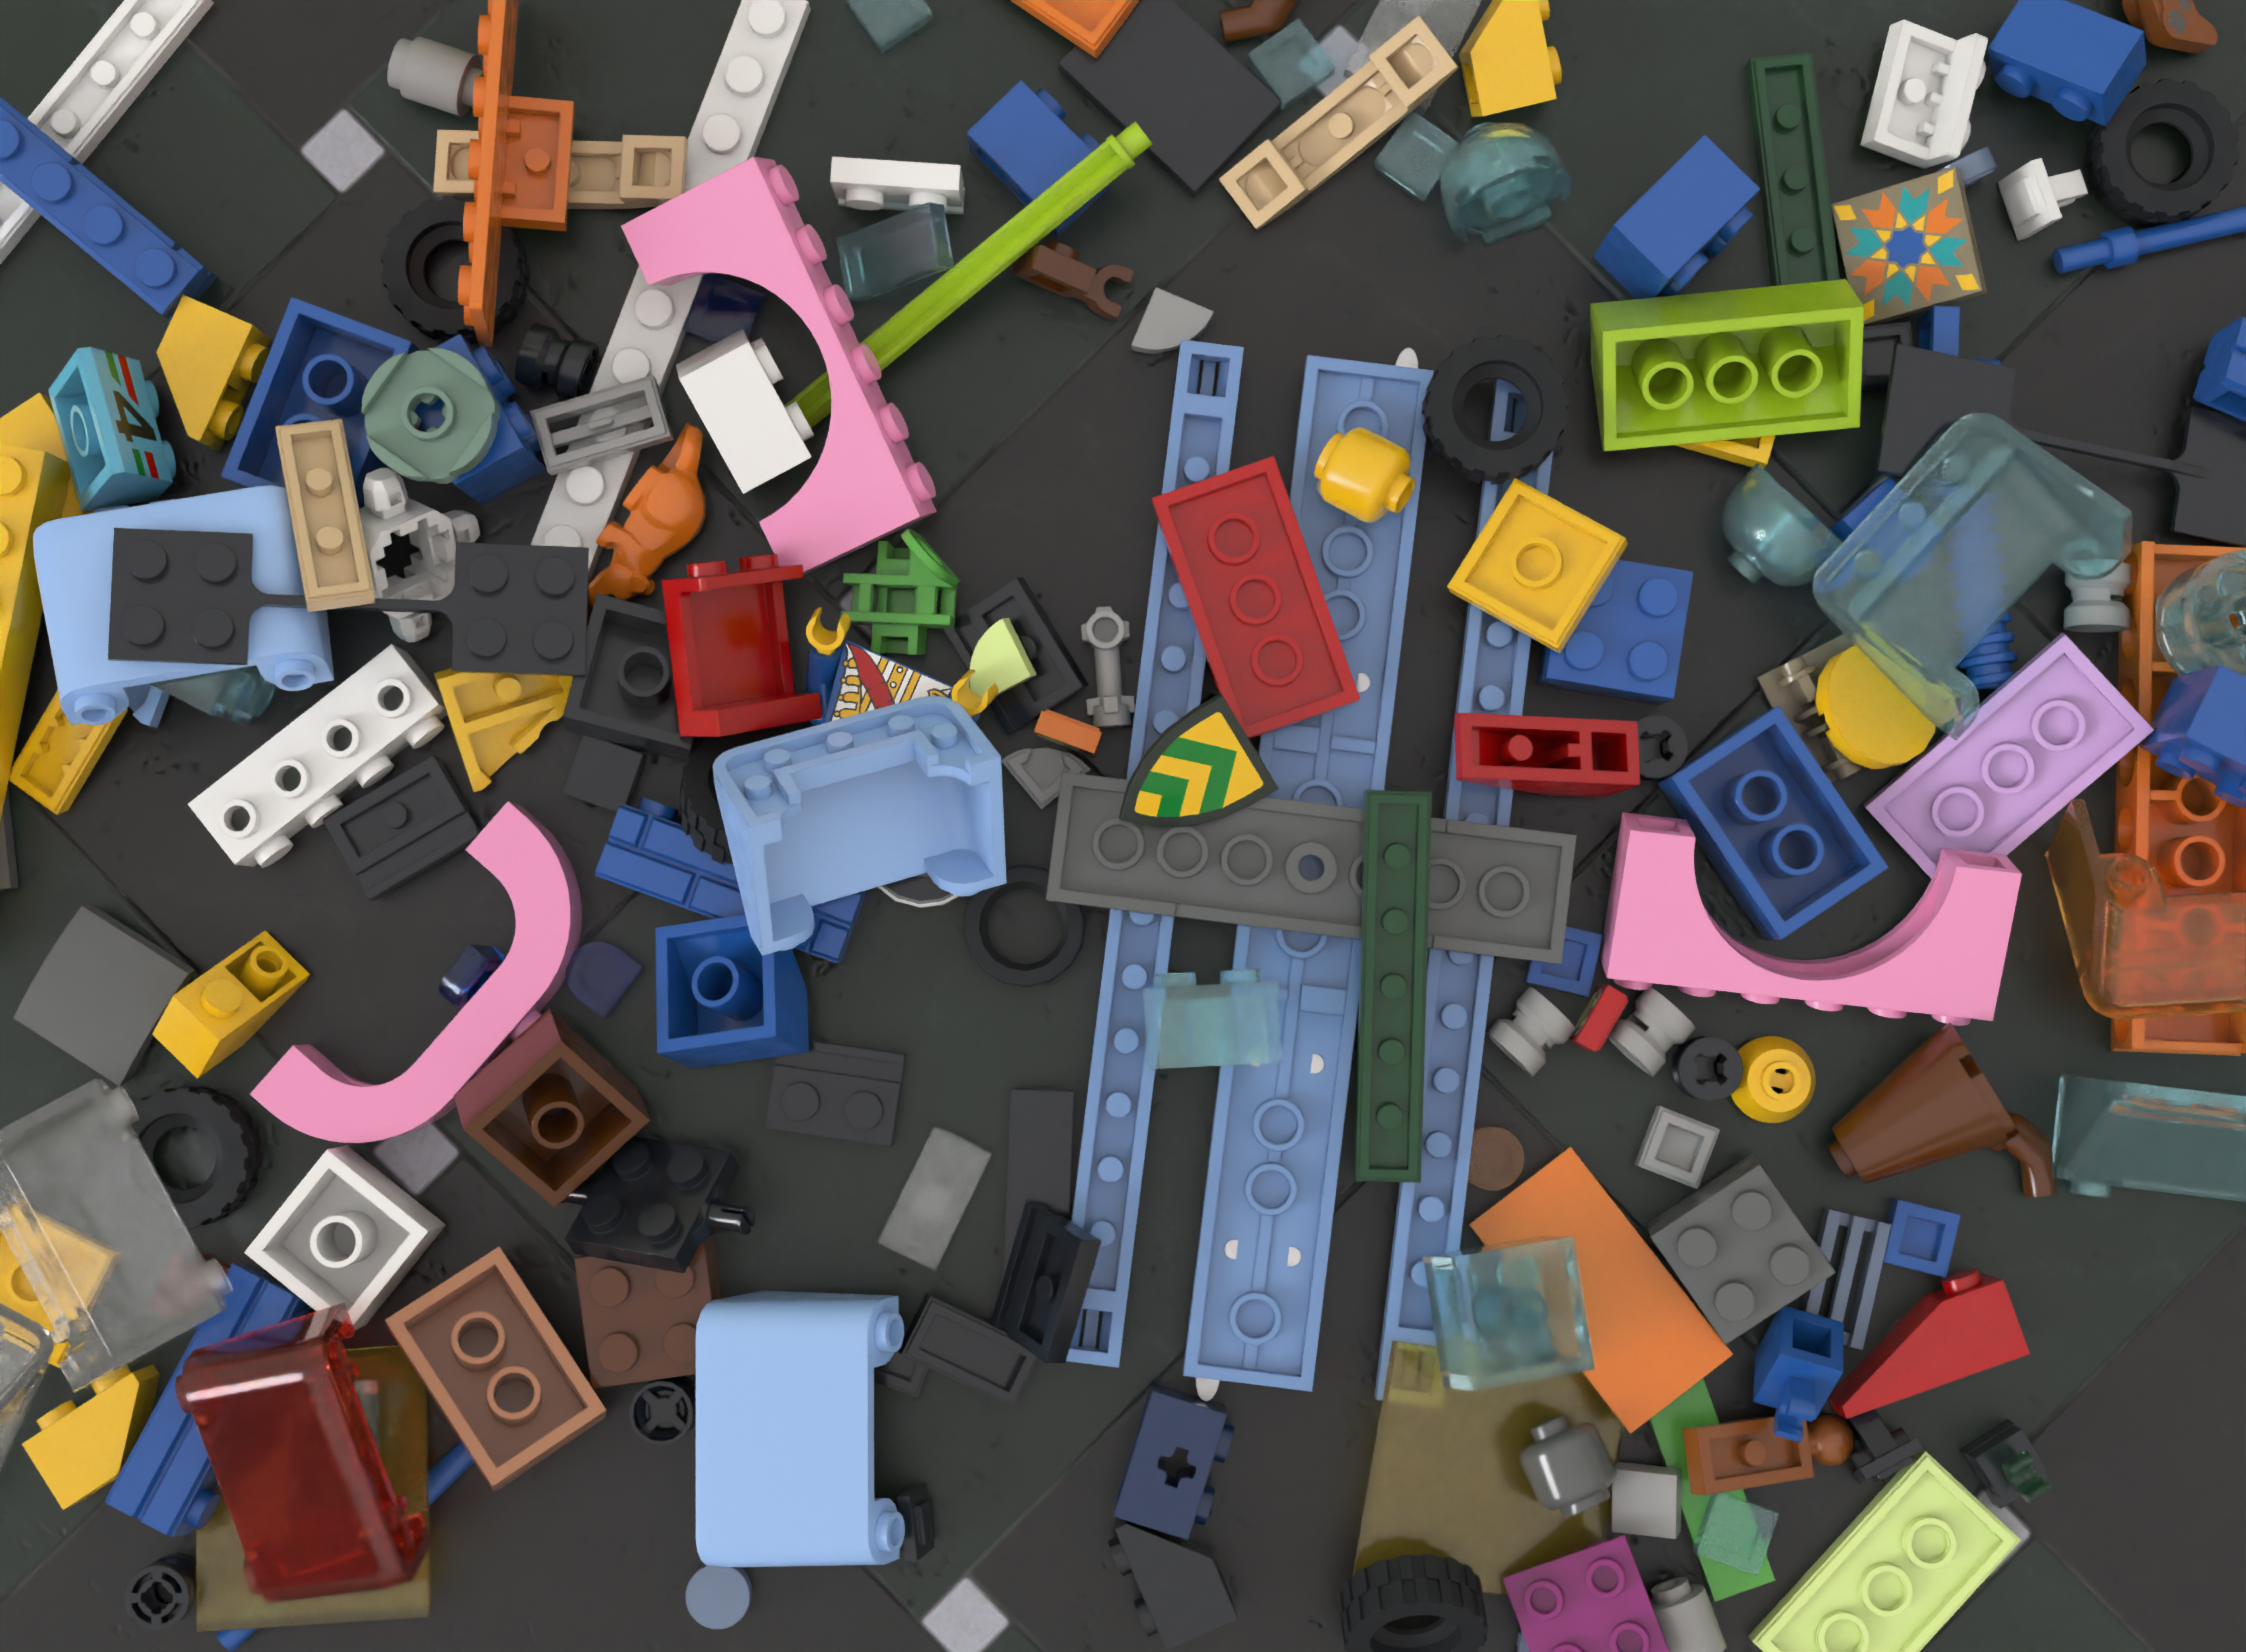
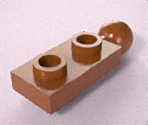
M1775 1414L1682 1428L1691 1494L1710 1495L1814 1478L1812 1460L1823 1466H1837L1844 1463L1850 1457L1855 1447L1853 1430L1844 1419L1831 1414L1819 1415L1816 1420L1813 1419L1808 1424L1804 1420L1801 1442L1774 1435Z

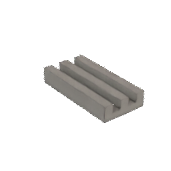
M653 375L530 411L547 472L550 475H556L674 440L671 428L667 422L665 407L660 398V390L656 378ZM646 396L648 403L646 406L558 432H550L548 424ZM653 420L654 427L559 455H557L555 449Z

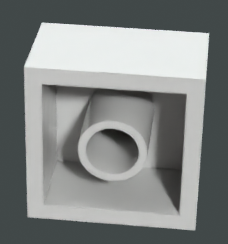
M346 1145L327 1149L244 1253L346 1335L366 1326L446 1224Z

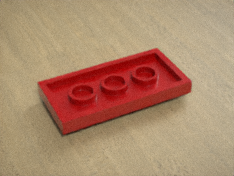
M1274 456L1152 498L1151 503L1218 692L1223 695L1249 740L1360 700Z

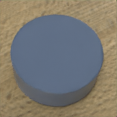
M1985 147L1938 171L1956 166L1961 169L1964 188H1967L1995 173V169L1998 166L1989 147Z
M704 1564L695 1572L687 1585L685 1594L687 1609L693 1619L704 1627L710 1629L731 1627L741 1620L751 1604L753 1595L752 1583L742 1567H721Z

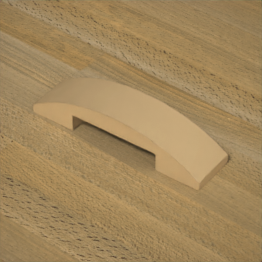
M1419 15L1369 55L1370 61L1274 140L1267 139L1219 178V181L1257 230L1294 206L1367 150L1421 104L1459 68Z
M437 130L433 192L436 195L474 200V179H469L468 151L470 139H479L478 131ZM623 135L622 142L573 140L568 209L657 207L685 193L688 139L685 136Z

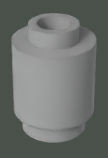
M418 36L413 41L401 38L396 43L388 65L387 81L390 87L400 90L401 96L405 99L462 117L469 111L470 107H473L474 80L476 76L483 77V70L481 69L479 55Z
M1677 1577L1664 1581L1651 1589L1653 1598L1650 1601L1670 1652H1723L1726 1649L1725 1639L1704 1585L1689 1584L1686 1577Z

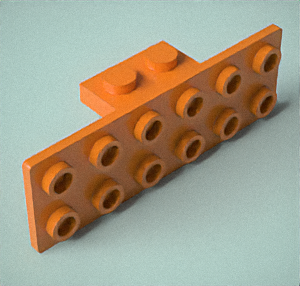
M488 0V15L480 14L478 24V53L483 55V77L476 76L474 80L473 115L474 117H479V139H470L468 177L469 179H474V202H465L463 215L464 242H469V263L472 266H460L459 305H464V324L466 326H474L479 346L485 345L486 347L493 346L502 226L565 232L567 228L575 119L574 101L512 96L519 0Z

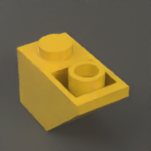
M1492 0L1459 53L1471 117L1487 116L1557 99L1554 85L1561 84L1562 82L1561 64L1556 48L1554 46L1547 47L1542 21L1549 20L1550 17L1548 0Z
M182 295L156 353L187 435L204 446L219 452L224 440L229 441L232 439L241 425L244 408L241 406V403L250 383H256L260 378L270 352L267 346L271 338L250 323Z
M265 930L174 994L152 1035L198 1079L242 1047L307 981L310 974Z
M127 1364L113 1370L91 1385L97 1394L95 1397L78 1408L71 1399L46 1413L36 1421L42 1431L22 1443L63 1510L85 1500L117 1479L152 1413L160 1374L154 1364L134 1372L130 1371Z

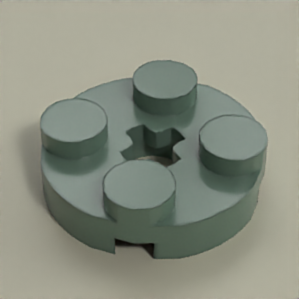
M427 348L430 351H416L411 354L403 352L385 361L372 375L364 390L362 414L365 415V429L368 434L366 438L374 454L400 475L416 481H433L438 484H448L455 481L460 475L472 470L487 455L497 433V423L500 419L499 403L494 397L490 384L484 375L459 354L443 348ZM438 399L442 400L445 403L441 412L446 418L444 423L439 428L431 426L426 432L419 431L417 428L420 425L421 418L414 412L416 407L421 402L432 406Z

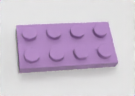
M2061 633L1863 805L1932 879L1942 848L2007 856L2152 733L2154 729L2064 633Z

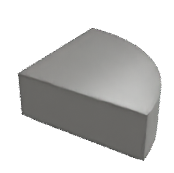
M1156 287L1133 339L1131 349L1146 354H1159L1180 348L1181 339L1195 340L1206 330L1213 318L1214 311Z
M1050 747L1021 749L1001 760L1041 810H1044L1059 797L1062 772L1086 775L1091 771L1082 760L1073 754Z

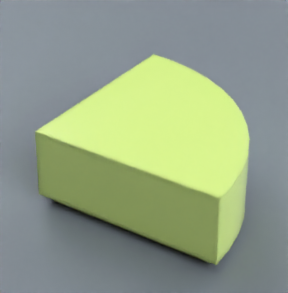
M1002 618L983 634L974 649L970 662V670H975V674L970 678V688L975 695L983 697L994 683L998 686V695L1037 675L1009 618Z

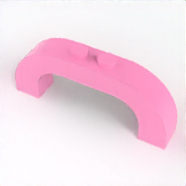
M508 801L465 849L503 884L513 903L516 918L515 936L508 955L498 969L418 1060L401 1076L387 1083L370 1084L356 1080L338 1069L311 1044L293 1045L250 1093L269 1112L298 1131L334 1142L365 1143L412 1133L439 1120L457 1105L454 1095L542 1016L539 1012L559 990L576 957L582 929V903L575 872L562 846L553 834L522 805Z

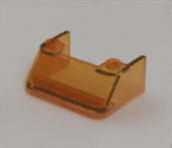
M2071 800L2045 856L2082 992L2088 1004L2101 1015L2113 1019L2246 1012V891L2165 896L2158 872L2145 859L2129 853L2100 854L2085 800Z

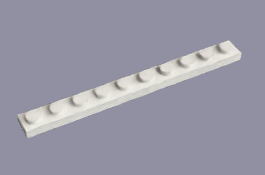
M741 1L688 138L685 192L755 156L811 11L808 1ZM639 266L590 393L653 375L657 380L661 398L709 274L688 278L671 286L648 285ZM646 396L581 414L577 426L648 405ZM652 420L569 444L567 452L648 429ZM641 450L559 473L531 545L589 548V585L603 549L596 543V540L605 527L614 521Z

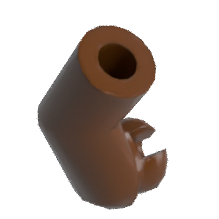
M1253 0L1251 5L1219 11L1224 42L1279 31L1284 26L1298 0Z
M2008 1112L2020 1135L2008 1142L1989 1148L1994 1151L2008 1149L2013 1156L2020 1160L2024 1197L2056 1195L2052 1146L2047 1135L2023 1115Z

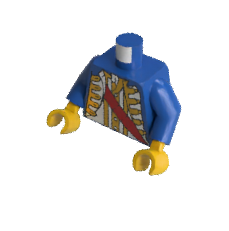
M818 607L806 627V636L809 643H811L805 677L806 692L819 693L822 713L821 719L811 720L813 726L926 696H943L958 702L972 720L977 723L980 713L998 695L999 689L995 683L986 691L983 697L977 696L971 691L969 681L975 674L974 669L968 670L954 686H951L846 640L843 649H841L840 645L851 625V618L846 613H843L837 631H829L820 622L822 607Z

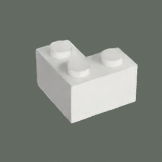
M741 329L676 364L680 382L743 494L811 458L804 441L815 435L797 402L795 401L785 407L777 394L773 384L784 378L762 337L750 343L744 330Z

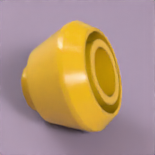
M1763 1036L1749 1041L1738 1050L1743 1065L1741 1082L1735 1092L1731 1094V1097L1744 1114L1760 1122L1781 1123L1796 1117L1807 1107L1815 1090L1816 1077L1812 1061L1798 1044L1783 1037ZM1782 1068L1786 1071V1073H1776L1775 1070ZM1771 1087L1781 1088L1782 1091L1776 1093Z

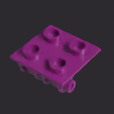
M1625 1535L1611 1540L1606 1538L1584 1546L1583 1550L1502 1578L1529 1652H1670Z

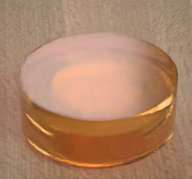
M1482 1126L1474 1129L1468 1181L1478 1188L1488 1191H1497L1509 1187L1518 1179L1524 1166V1152L1519 1140L1511 1132L1497 1126Z

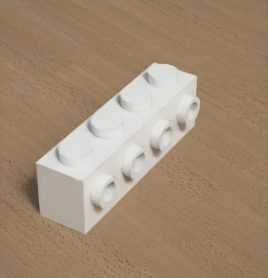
M391 644L194 798L188 805L235 865L254 867L259 864L261 868L267 867L291 850L293 844L289 839L306 825L310 824L312 828H316L324 824L323 819L342 809L344 805L340 799L359 784L362 788H368L384 778L394 767L390 759L404 748L411 745L413 749H417L436 737L444 728V724L440 720L447 715L441 694L409 653Z

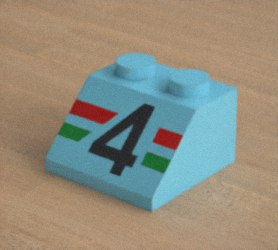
M93 347L77 348L48 392L81 511L157 500L173 483L172 478H174L176 473V462L169 442L166 440L161 441L155 419L159 414V401L154 384L150 380H144L139 360Z

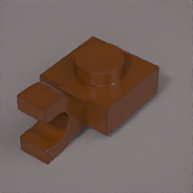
M1049 240L1044 241L1043 245L1033 246L1015 261L1011 275L1065 299L1073 297L1085 302L1091 311L1107 320L1118 318L1122 306L1107 299L1104 294V284L1107 280H1111L1119 285L1131 283L1134 274L1133 270L1117 264L1094 269L1078 261L1080 254L1075 249Z

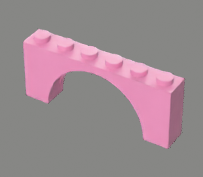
M752 157L621 225V228L648 285L671 286L688 278L711 273L730 274L747 279L763 286L786 302L801 317L819 345L826 363L831 388V419L825 447L818 464L799 492L775 513L759 521L773 553L778 556L779 566L802 564L803 575H806L936 513L937 511L931 500L936 496V490L927 469L920 462L914 463L904 439L909 437V432L901 412L893 403H886L877 380L881 379V370L873 352L866 344H859L849 321L854 319V312L847 295L838 284H831L822 261L827 259L825 247L815 229L809 224L804 225L794 202L799 200V193L792 176L783 165L777 166L774 159Z
M1622 812L1599 956L1606 977L1614 979L1617 985L1634 990H1647L1649 987L1652 988L1653 983L1677 986L1679 991L1697 997H1712L1716 994V990L1741 993L1744 999L1760 1004H1776L1780 998L1804 1000L1805 1004L1812 1008L1824 1011H1840L1843 1009V1005L1868 1007L1870 1012L1887 1018H1904L1907 1016V1012L1931 1014L1932 1018L1946 1024L1951 1022L1952 1025L1958 1026L1970 1024L1971 1019L1993 1021L2022 873L2006 855L1942 848L1937 867L1923 896L1911 912L1887 934L1873 943L1844 955L1815 960L1787 959L1766 954L1745 945L1724 930L1708 913L1702 904L1695 877L1694 849L1696 837L1686 819Z

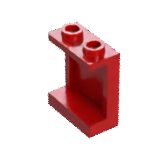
M777 554L753 555L738 558L740 570L727 571L726 560L687 564L688 577L662 580L680 736L722 737L822 718L819 693H795L782 583L783 580L803 578L802 564L779 566Z

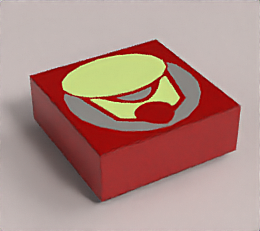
M1598 985L1574 1025L1577 1030L1568 1041L1585 1051H1600L1628 1003V996L1610 985Z

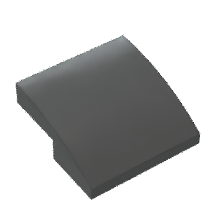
M87 902L79 908L47 955L24 995L13 1019L118 1086H121L134 1077L153 1038L152 1033L171 998L188 985L195 969Z

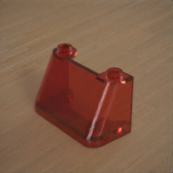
M345 1302L193 1350L184 1362L183 1374L177 1376L175 1380L179 1404L186 1414H193L246 1557L244 1558L243 1569L247 1585L254 1595L261 1594L266 1602L270 1604L386 1590L411 1582L415 1579L431 1543V1538L421 1512L403 1517L408 1508L406 1497L404 1494L394 1496L356 1392L354 1382L359 1376L360 1371L356 1361L348 1363L346 1350L342 1343V1340L353 1337L356 1333Z

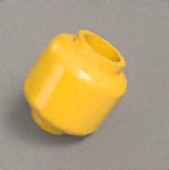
M1356 427L1345 435L1340 432L1336 433L1324 447L1314 472L1315 478L1320 480V493L1326 502L1368 523L1378 521L1389 510L1398 514L1407 504L1415 487V479L1408 476L1410 470L1408 451L1363 427Z

